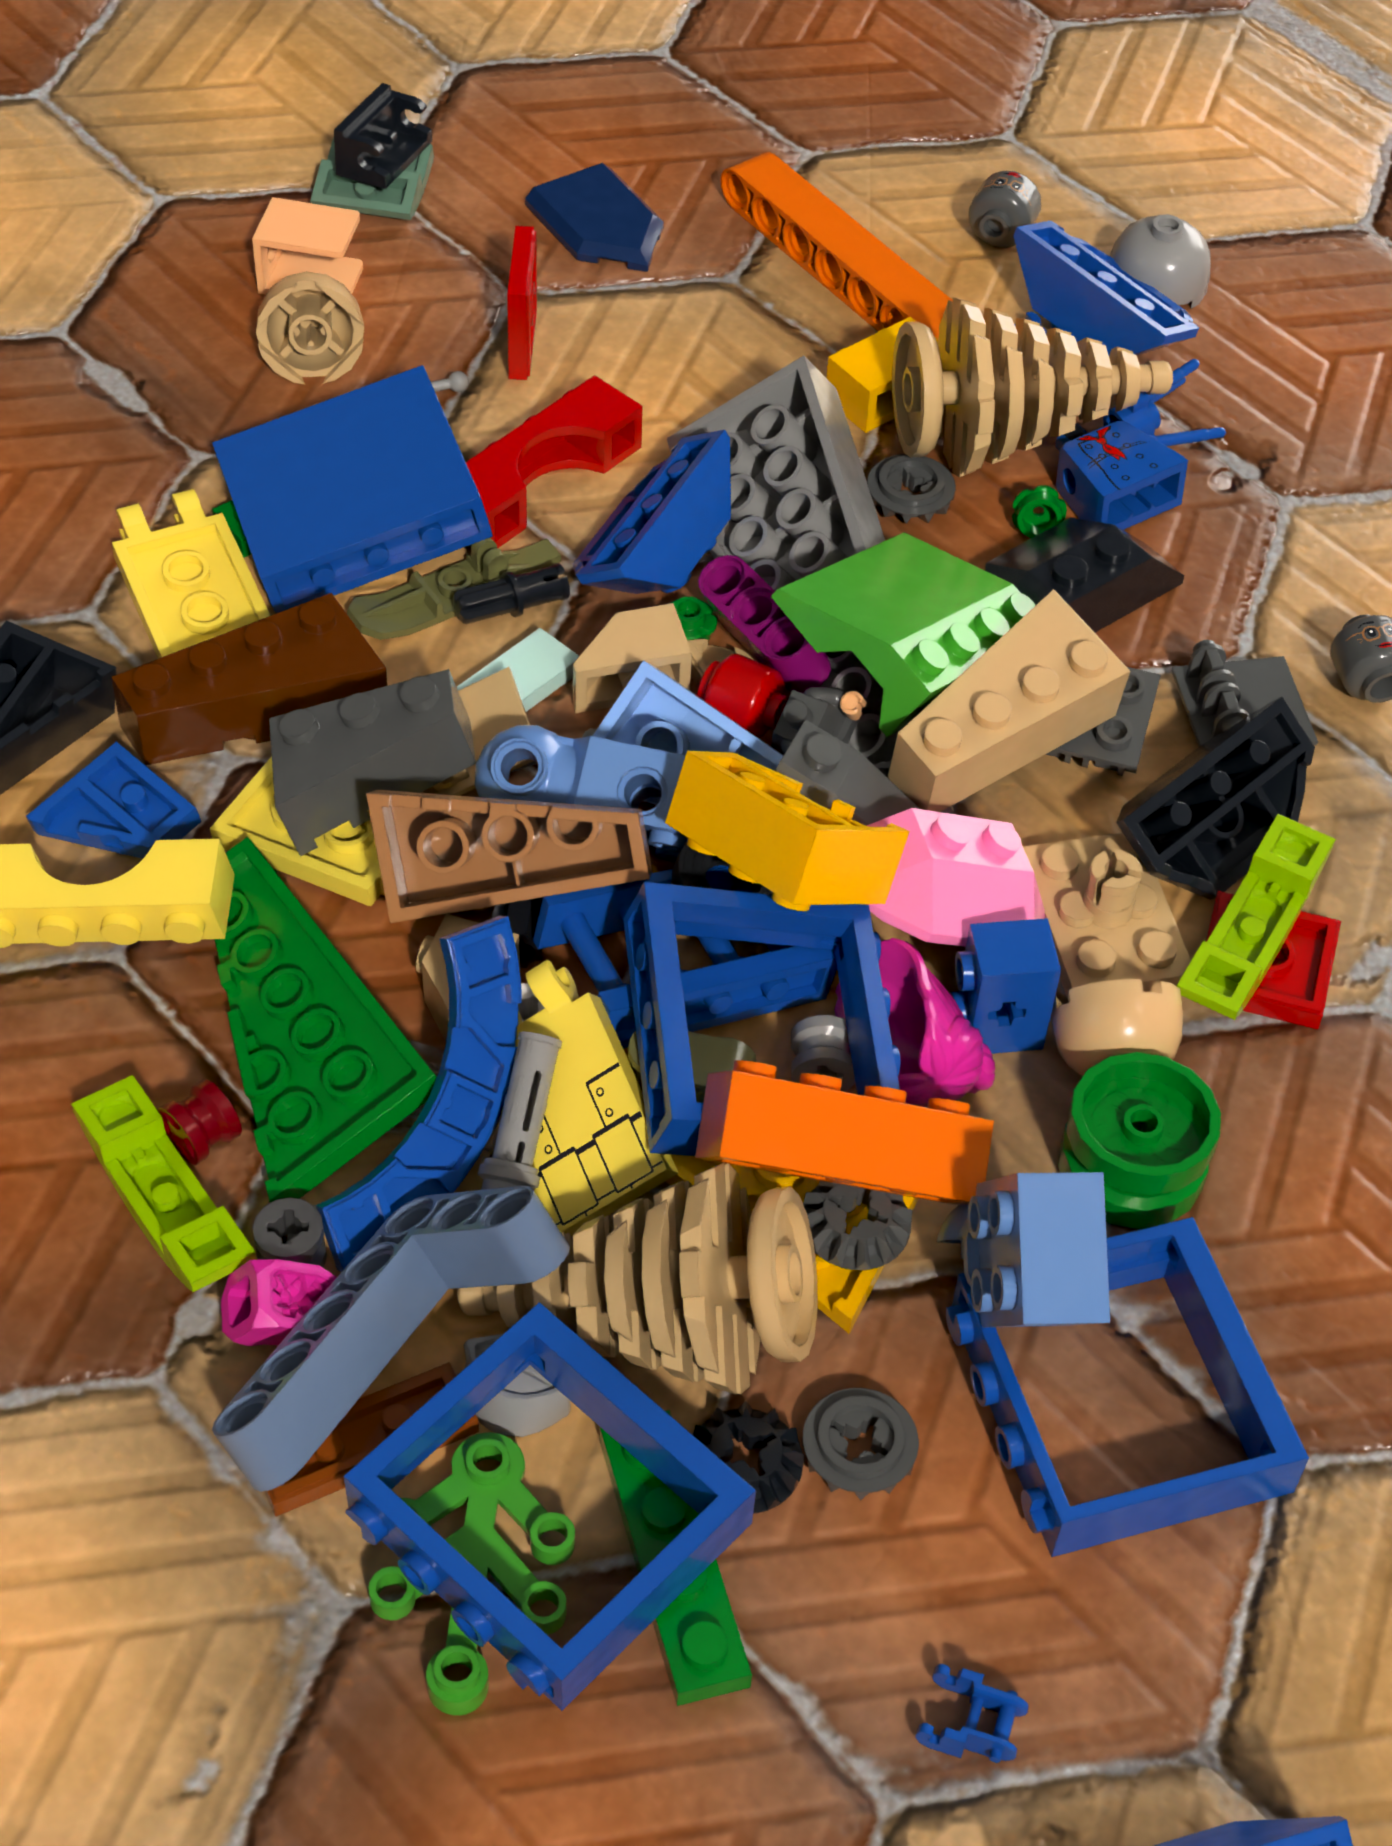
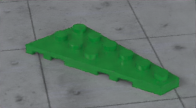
M247 836L226 852L235 877L225 939H215L220 961V964L217 965L220 983L227 992L231 1010L227 1012L245 1095L251 1100L257 1126V1129L253 1131L258 1152L264 1158L268 1176L265 1185L268 1199L271 1203L284 1198L300 1199L423 1105L428 1100L437 1077Z

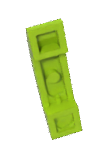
M1277 814L1253 855L1248 873L1207 942L1202 941L1179 980L1177 987L1180 988L1181 996L1236 1020L1259 987L1289 935L1332 851L1335 838Z
M133 1075L71 1103L73 1113L87 1140L130 1214L168 1268L190 1291L195 1292L231 1274L249 1260H257L255 1250L224 1206L219 1208L215 1206L168 1138L162 1116Z

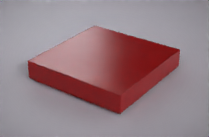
M515 226L507 291L509 379L527 380L531 373L537 317V231L534 230V226Z
M1222 891L1217 892L1206 942L1235 894ZM1301 911L1271 967L1243 1011L1318 1030L1324 1013L1341 921Z

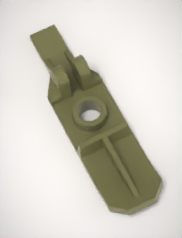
M490 537L472 544L471 555H466V560L421 577L418 571H415L411 574L409 583L384 593L354 597L348 607L347 615L358 630L367 636L379 640L408 636L457 616L453 604V595L458 590L500 580L503 572L510 571L514 575H519L549 567L552 564L561 562V554L547 538L519 550L502 551L497 548L496 543Z

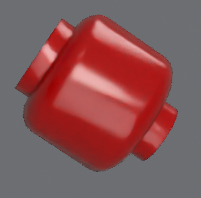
M732 654L721 662L714 661L711 663L702 676L697 696L758 738H761L770 728L775 729L789 698L784 695L785 682L781 672L739 654Z

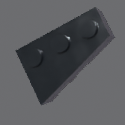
M7 620L0 628V795L115 713V695L111 677L116 675L117 669L113 665Z

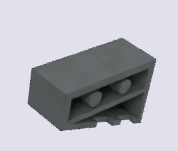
M449 669L269 718L275 808L300 857L318 848L314 840L315 838L349 821L352 827L355 828L370 820L371 818L367 812L369 807L366 793L375 790L421 793L476 764L470 718Z

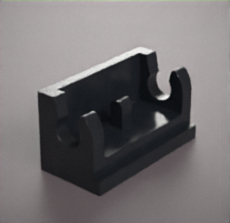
M381 83L334 129L336 175L386 189L432 142V129L421 123H412L405 114V110L423 113L427 109V105L415 96L391 90V85Z

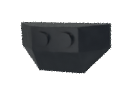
M1069 518L986 562L985 571L1014 584L1019 592L1028 596L1035 605L1054 589L1094 633L1183 584L1184 575L1146 543L1113 524Z
M1280 697L1194 750L1124 804L1116 823L1150 875L1209 900L1214 899L1218 891L1225 892L1248 873L1253 855L1277 814L1298 822L1305 793L1306 769L1312 763L1315 746L1284 698Z

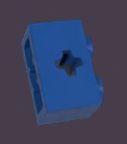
M1048 918L970 924L965 951L957 952L955 957L958 991L950 992L949 994L956 1001L963 1016L970 1021L971 1026L979 1029L983 1042L989 1047L992 1054L1043 1050L1061 974V967Z

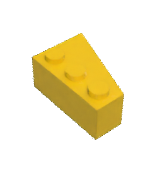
M686 752L665 824L688 838L686 844L691 849L702 854L719 857L730 864L728 871L733 876L763 885L773 892L771 899L774 902L788 909L808 911L811 905L886 903L910 831L892 823L887 824L886 827H868L852 820L856 807L839 799L833 800L831 810L800 794L803 783L736 753Z

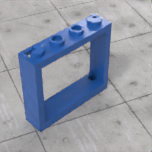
M653 882L643 883L623 920L650 1153L695 1156L703 1103L696 1100L676 935L834 950L857 1094L864 1095L865 1086H881L900 1090L898 1081L901 1063L900 1052L896 1045H892L888 1022L891 999L889 991L882 986L879 968L881 940L877 932H873L869 905H811L808 911H796L777 904L771 899L772 895Z
M1193 1217L1107 1238L1109 1291L1164 1277L1249 1460L1071 1507L995 1327L982 1328L980 1314L973 1308L971 1287L964 1273L958 1274L952 1306L946 1307L948 1329L954 1343L957 1346L965 1345L972 1362L970 1378L976 1399L982 1407L989 1405L998 1425L995 1429V1439L1000 1458L1007 1469H1016L1024 1489L1021 1492V1503L1026 1522L1033 1533H1042L1051 1557L1294 1493L1309 1457Z
M540 1302L344 1475L348 1509L345 1513L361 1527L362 1538L372 1545H376L380 1541L386 1544L400 1558L398 1560L400 1570L418 1591L424 1595H430L435 1591L453 1608L451 1615L457 1626L472 1642L481 1647L489 1642L508 1660L506 1664L507 1670L522 1689L528 1685L538 1696L543 1693L561 1711L752 1524L756 1490ZM529 1365L699 1514L562 1648L392 1491L399 1482Z

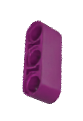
M725 555L717 557L703 568L698 578V587L723 627L758 662L781 672L785 682V689L790 692L795 690L804 693L806 689L820 687L826 681L831 671V663L826 653H817L771 598L775 590L745 561L737 556Z

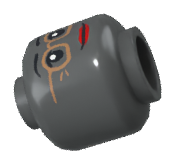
M1006 170L993 173L982 183L969 207V223L974 233L983 242L1001 248L1015 246L1013 236L1016 227L1036 222L1041 211V195L1036 185L1025 175L1016 171Z
M1365 614L1356 616L1346 622L1342 630L1337 633L1331 643L1330 658L1344 688L1350 696L1373 703L1392 700V618L1385 615Z

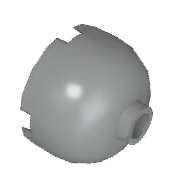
M1167 214L1141 218L1131 223L1115 241L1110 257L1115 260L1122 270L1133 278L1154 287L1178 305H1184L1192 301L1191 309L1199 305L1205 297L1210 280L1211 252L1201 232L1185 220Z

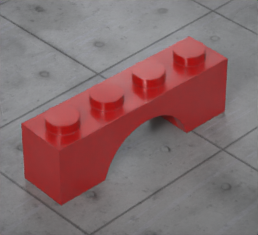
M594 375L575 389L567 391L556 402L538 414L530 416L522 425L498 441L490 443L482 452L468 460L466 464L481 496L493 534L491 538L496 543L497 548L527 528L526 486L534 479L551 471L570 468L586 469L605 474L639 450L642 446L643 406Z

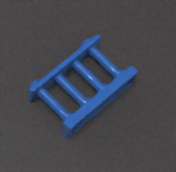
M714 866L706 872L707 882L712 889L752 893L751 882L733 876L728 871V866ZM672 869L652 873L650 879L543 897L533 938L534 944L538 950L566 943L571 944L598 991L597 996L603 1002L623 1049L628 1048L629 1040L636 1031L631 984L623 983L597 936L624 931L623 918L643 883L671 884ZM697 937L714 965L690 971L682 970L680 967L688 1031L694 1032L825 1000L837 971L835 951L765 943L770 952L743 957L737 954L729 940Z

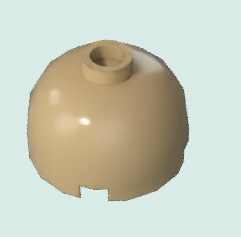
M306 271L286 276L269 289L258 309L256 324L258 347L261 357L276 374L293 383L305 384L302 377L326 376L323 383L335 381L352 369L362 353L364 322L359 304L343 283L327 274Z
M1118 979L1099 981L1071 988L1068 990L1069 1003L1064 1005L1055 996L1051 1015L1053 1034L1059 1054L1067 1066L1081 1076L1085 1074L1087 1069L1109 1056L1141 1052L1166 1056L1173 1060L1182 1041L1183 1010L1180 988L1172 983L1161 981L1162 994L1144 992L1142 979Z

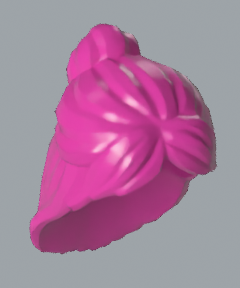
M896 938L881 941L879 968L882 986L889 991L891 999L888 1022L892 1045H896L900 1052L901 1063L898 1081L900 1090L907 1092L905 1104L927 1108L929 1098L960 1100L966 1093L975 1094L980 1090H988L995 1080V1061L993 1060L991 1050L983 1042L979 1029L971 1026L970 1021L963 1016L956 1001L929 971L921 954L914 946ZM838 983L835 990L838 1000L834 1011L835 1016L845 1019L840 983Z

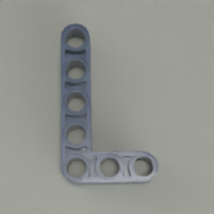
M530 1186L426 1195L407 1202L388 1217L222 1410L213 1424L212 1431L255 1490L263 1492L283 1485L304 1467L448 1289L535 1282L550 1274L566 1259L570 1245Z

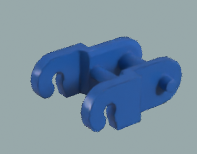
M938 1664L933 1672V1681L946 1690L968 1696L971 1703L966 1724L960 1731L946 1727L942 1730L941 1735L933 1734L934 1727L932 1725L921 1723L915 1735L918 1742L925 1747L958 1758L962 1757L963 1750L966 1749L988 1756L989 1760L995 1763H1000L1001 1760H1014L1017 1755V1748L1009 1742L1014 1718L1025 1716L1028 1713V1703L1019 1697L1015 1691L1008 1690L1005 1692L983 1685L984 1674L962 1668L958 1671L957 1676L950 1675L951 1669L949 1666ZM982 1707L999 1712L993 1735L976 1730Z

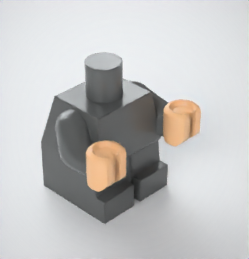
M810 687L804 693L792 690L773 731L771 746L784 755L805 719L848 744L858 723L857 720L862 715L861 710L865 708L867 702L857 691L845 692L834 687Z

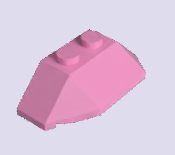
M910 808L867 825L868 827H886L887 824L892 823L910 831L886 903L865 904L869 905L870 912L881 921L925 942L966 947L970 924L1045 919V909L1034 871L1022 847L1021 839L1012 823Z

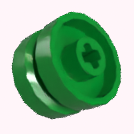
M1141 1052L1109 1056L1087 1069L1073 1091L1068 1121L1065 1124L1060 1144L1058 1163L1060 1173L1104 1172L1106 1222L1111 1225L1145 1229L1173 1222L1191 1210L1202 1192L1209 1172V1163L1214 1156L1220 1138L1221 1111L1212 1089L1192 1069L1166 1056Z

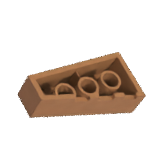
M375 790L366 793L390 923L650 879L653 873L642 809Z

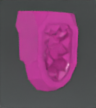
M280 1259L249 1260L228 1275L221 1298L222 1332L233 1342L248 1347L256 1345L278 1346L337 1277L320 1265Z

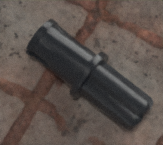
M555 563L550 567L519 575H514L512 572L507 571L503 572L500 580L458 590L453 595V604L457 618L465 624L507 613L516 618L523 614L524 609L557 600H566L570 595L568 578L564 576L558 579V575L564 574L565 570L561 564Z

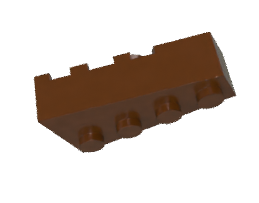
M332 593L111 677L120 727L145 766L224 750L225 741L240 738L255 740L256 744L271 741L269 722L271 717L387 686L386 666Z

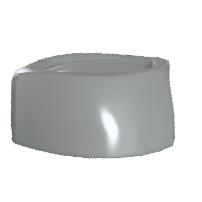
M503 1334L468 1339L464 1343L465 1368ZM529 1365L480 1409L476 1416L479 1423L490 1431L505 1436L524 1437L538 1433L568 1416L571 1409V1401Z

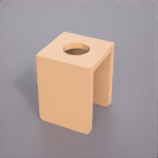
M272 197L252 238L258 294L266 295L273 285L286 276L306 271L327 274L343 283L352 294L362 273L363 261L344 257L359 224L360 213L356 210Z

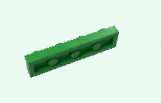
M666 1410L665 1412L672 1417L670 1410ZM600 1427L599 1441L639 1573L699 1514ZM715 1559L652 1622L677 1706L751 1688L752 1672L719 1566Z

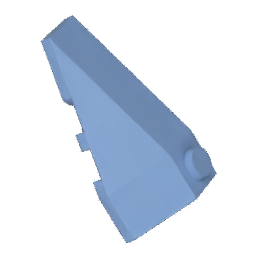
M644 660L593 734L595 737L686 755L687 751L732 752L774 771L784 756L689 689ZM651 797L645 799L644 802L657 805L661 798Z

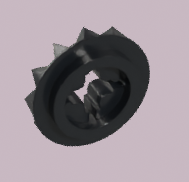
M747 1401L738 1409L722 1411L716 1407L712 1416L702 1425H695L693 1436L756 1490L753 1514L775 1508L783 1503L796 1489L802 1475L804 1454L798 1441L797 1429L789 1428L779 1419L775 1408L766 1413L752 1409ZM733 1438L736 1439L737 1443L742 1442L743 1446L748 1450L757 1447L761 1448L757 1463L759 1475L755 1468H750L744 1460L734 1463L730 1462L733 1458Z

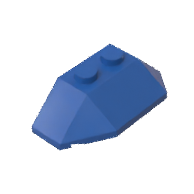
M1051 220L1016 227L1013 237L1032 309L1047 319L1051 328L1071 332V335L1075 336L1076 342L1086 337L1101 341L1102 345L1106 346L1108 355L1111 349L1117 346L1131 350L1135 355H1141L1196 337L1199 326L1193 322L1192 317L1186 310L1154 287L1133 278L1122 270L1115 260L1106 253L1082 239L1068 235L1064 232L1063 227Z
M725 429L681 438L672 447V454L669 458L653 467L624 497L572 564L575 574L582 585L633 594L660 590L664 593H670L680 589L690 580L691 571L702 556L715 546L717 542L716 537L731 518L730 437Z

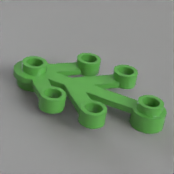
M493 1432L473 1435L464 1440L454 1452L451 1461L452 1475L416 1500L410 1498L401 1499L430 1526L467 1502L464 1526L445 1540L485 1578H488L489 1572L530 1620L547 1635L558 1631L565 1622L566 1596L558 1585L548 1581H539L497 1533L495 1522L498 1504L529 1535L530 1549L533 1556L539 1562L546 1565H558L571 1557L575 1548L574 1525L567 1516L561 1513L547 1512L522 1483L525 1474L524 1456L519 1446L512 1439ZM487 1459L496 1460L501 1463L493 1471H482L475 1466L477 1462ZM548 1531H556L564 1535L566 1539L558 1546H547L539 1538ZM395 1566L380 1569L372 1576L369 1582L368 1589L371 1608L378 1617L385 1620H399L407 1616L413 1609L415 1600L423 1595L407 1580L400 1568ZM397 1585L406 1591L401 1599L393 1602L385 1601L379 1597V1593L387 1586ZM539 1600H548L556 1605L557 1610L549 1616L541 1617L535 1615L530 1610V1607ZM451 1614L446 1647L436 1652L430 1659L426 1670L428 1696L433 1705L446 1714L458 1716L471 1713L480 1707L488 1694L489 1678L488 1666L484 1657L477 1651L478 1645L472 1642L460 1630ZM457 1664L466 1665L471 1670L470 1675L466 1679L458 1682L450 1681L443 1675L447 1667Z

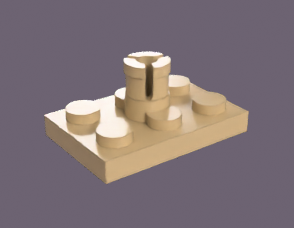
M1123 833L1022 846L1034 871L1045 909V918H1048L1061 967L1060 980L1067 999L1068 990L1071 988L1107 980L1142 979L1144 992L1161 994V981L1177 986L1191 962L1190 956L1158 878L1150 875Z

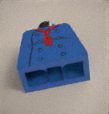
M1116 421L1092 432H1088L1076 423L1075 431L1056 438L1055 444L1059 450L1056 487L1058 493L1079 519L1113 524L1124 530L1182 504L1188 460L1126 421Z

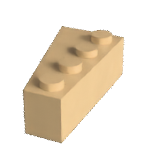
M1053 589L898 732L888 778L920 809L941 812L1116 716L1130 670Z

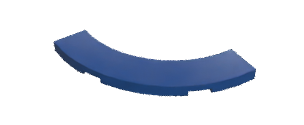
M498 916L439 938L446 964L449 987V1023L440 1070L430 1096L406 1136L381 1164L345 1191L315 1205L322 1217L324 1233L336 1268L340 1272L345 1269L388 1217L398 1208L418 1197L453 1193L480 1157L498 1122L504 1106V1099L507 1094L517 1051L515 1043L518 1027V1003H522L518 955L508 916Z

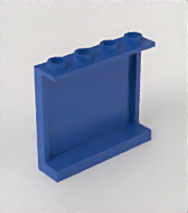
M424 365L212 442L257 571L275 614L332 593L333 596L493 537L481 496Z

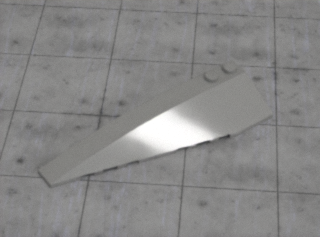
M805 356L800 357L667 438L672 454V447L683 437L726 430L730 437L731 518L716 537L717 544L710 550V553L714 559L725 555L741 558L775 591L885 541L837 388ZM852 651L825 652L831 663V671L826 681L820 687H834L845 692L857 691L867 702L865 708L861 710L862 715L857 720L858 723L848 745L861 752L888 778L898 732L886 737L879 728L883 688ZM950 806L941 812L950 813L953 811V807Z

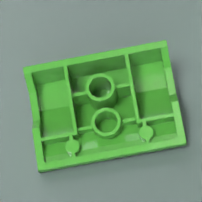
M905 532L778 588L771 595V598L817 653L852 651L883 688L879 728L886 737L903 729L1036 606L1028 596L1020 593L1014 584Z

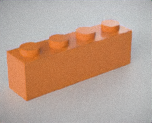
M735 1060L733 1070L708 1073L695 1154L697 1159L720 1163L725 1162V1164L729 1163L736 1166L951 1205H969L971 1197L976 1195L977 1183L986 1181L994 1121L969 1116L970 1104L949 1099L929 1098L927 1108L905 1104L907 1092L899 1089L865 1086L864 1095L841 1091L842 1079L812 1073H800L799 1083L775 1079L776 1066L753 1061Z

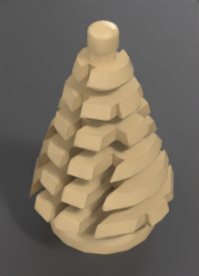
M953 297V302L950 300L947 302L939 326L938 342H936L932 330L923 323L917 321L903 323L899 328L895 341L892 364L894 419L898 439L904 453L910 458L926 456L935 448L938 438L944 437L943 454L949 469L952 468V473L958 477L980 469L984 459L986 462L994 464L1008 459L1009 455L1015 452L1016 447L1026 451L1042 445V439L1049 432L1050 437H1059L1075 431L1076 415H1078L1079 420L1083 419V424L1108 415L1110 404L1112 408L1116 407L1115 412L1137 404L1140 392H1146L1148 395L1165 394L1169 392L1173 383L1172 368L1164 360L1147 361L1145 364H1139L1137 355L1133 354V351L1118 346L1111 349L1108 355L1106 346L1102 345L1101 341L1086 337L1077 343L1075 336H1072L1071 332L1058 328L1047 329L1046 335L1040 323L1016 318V324L1014 325L1012 318L1008 317L1007 313L986 307L984 313H982L980 308L976 307V304Z
M723 1162L694 1176V1186L689 1181L684 1182L682 1180L662 1189L653 1195L654 1204L649 1198L644 1200L643 1197L624 1205L613 1214V1220L609 1215L606 1217L601 1215L585 1222L573 1234V1238L570 1233L564 1234L562 1232V1235L570 1245L569 1253L566 1259L547 1276L526 1284L458 1288V1303L462 1312L470 1317L492 1315L494 1311H500L501 1318L511 1328L540 1302L600 1355L615 1358L620 1352L631 1364L651 1370H657L662 1366L672 1376L692 1382H699L704 1377V1380L716 1389L741 1395L750 1387V1373L756 1375L760 1342H762L765 1350L780 1362H801L809 1355L815 1337L818 1287L815 1249L808 1215L800 1195L791 1186L776 1187L762 1193L758 1197L753 1211H751L746 1186L740 1189L739 1173L729 1163L725 1164Z

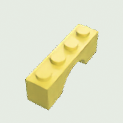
M220 838L156 840L146 856L131 870L112 880L90 885L70 884L50 876L45 872L31 843L0 844V948L8 947L11 944L47 943L53 946L64 947L70 946L75 942H111L118 945H131L138 941L173 940L178 943L192 944L203 939H225L235 874Z

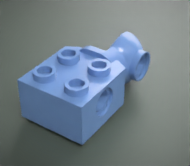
M516 725L496 734L483 747L476 762L475 787L479 797L638 809L645 799L660 797L659 803L653 809L642 811L648 846L656 847L654 855L675 862L688 840L686 836L665 824L686 755L595 736L572 739L558 736L556 733L538 725ZM532 759L538 762V772L531 782L525 785L509 783V772L518 761Z
M1104 1172L1016 1173L977 1183L976 1195L971 1197L969 1205H958L944 1220L936 1242L961 1244V1259H964V1275L971 1287L973 1308L980 1314L982 1328L1074 1326L1110 1323Z

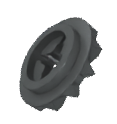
M906 454L887 457L879 461L871 469L867 479L874 506L882 507L884 517H891L896 514L903 516L906 524L911 517H919L924 522L929 523L934 513L946 514L950 502L955 497L956 484L950 471L938 461L925 456L910 458ZM902 483L905 487H908L912 492H920V494L912 495V493L909 490L901 491Z
M820 1181L811 1192H806L803 1205L808 1215L815 1253L825 1261L845 1269L869 1270L891 1262L906 1247L911 1233L913 1210L907 1208L902 1195ZM861 1203L866 1204V1209H868L867 1220L863 1219L860 1221L858 1226H853L851 1233L847 1234V1212L851 1213Z
M849 1388L829 1394L813 1407L804 1424L801 1446L804 1447L807 1456L809 1472H817L826 1480L831 1492L839 1488L851 1491L861 1501L872 1492L884 1490L890 1494L899 1481L906 1475H911L918 1454L919 1439L913 1419L907 1410L895 1399L872 1389ZM873 1426L871 1450L876 1454L863 1451L858 1458L854 1457L852 1461L847 1460L848 1441L844 1436L848 1439L856 1440L861 1433L866 1434L869 1427Z

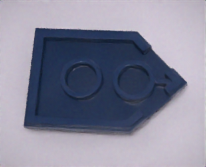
M600 163L535 186L525 198V205L577 260L596 264L599 263L600 258L628 262V269L648 272L653 250L664 228V221L609 166Z

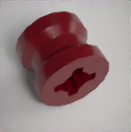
M202 1079L193 1085L189 1097L183 1101H169L158 1109L163 1119L166 1135L179 1154L193 1165H197L205 1160L210 1153V1147L219 1141L230 1143L242 1133L241 1122L232 1104L225 1094L208 1079Z

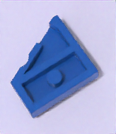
M117 741L26 816L32 830L38 835L142 859L156 840H180L202 822L196 807Z

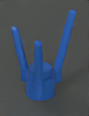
M1192 359L1173 371V383L1169 392L1152 395L1141 392L1137 404L1115 412L1116 407L1110 408L1108 415L1103 417V426L1116 421H1126L1166 446L1207 441L1209 439L1222 438L1226 434V430L1223 427L1154 435L1155 429L1159 428L1161 423L1159 411L1154 403L1186 382L1185 376L1196 370L1200 365L1197 359Z

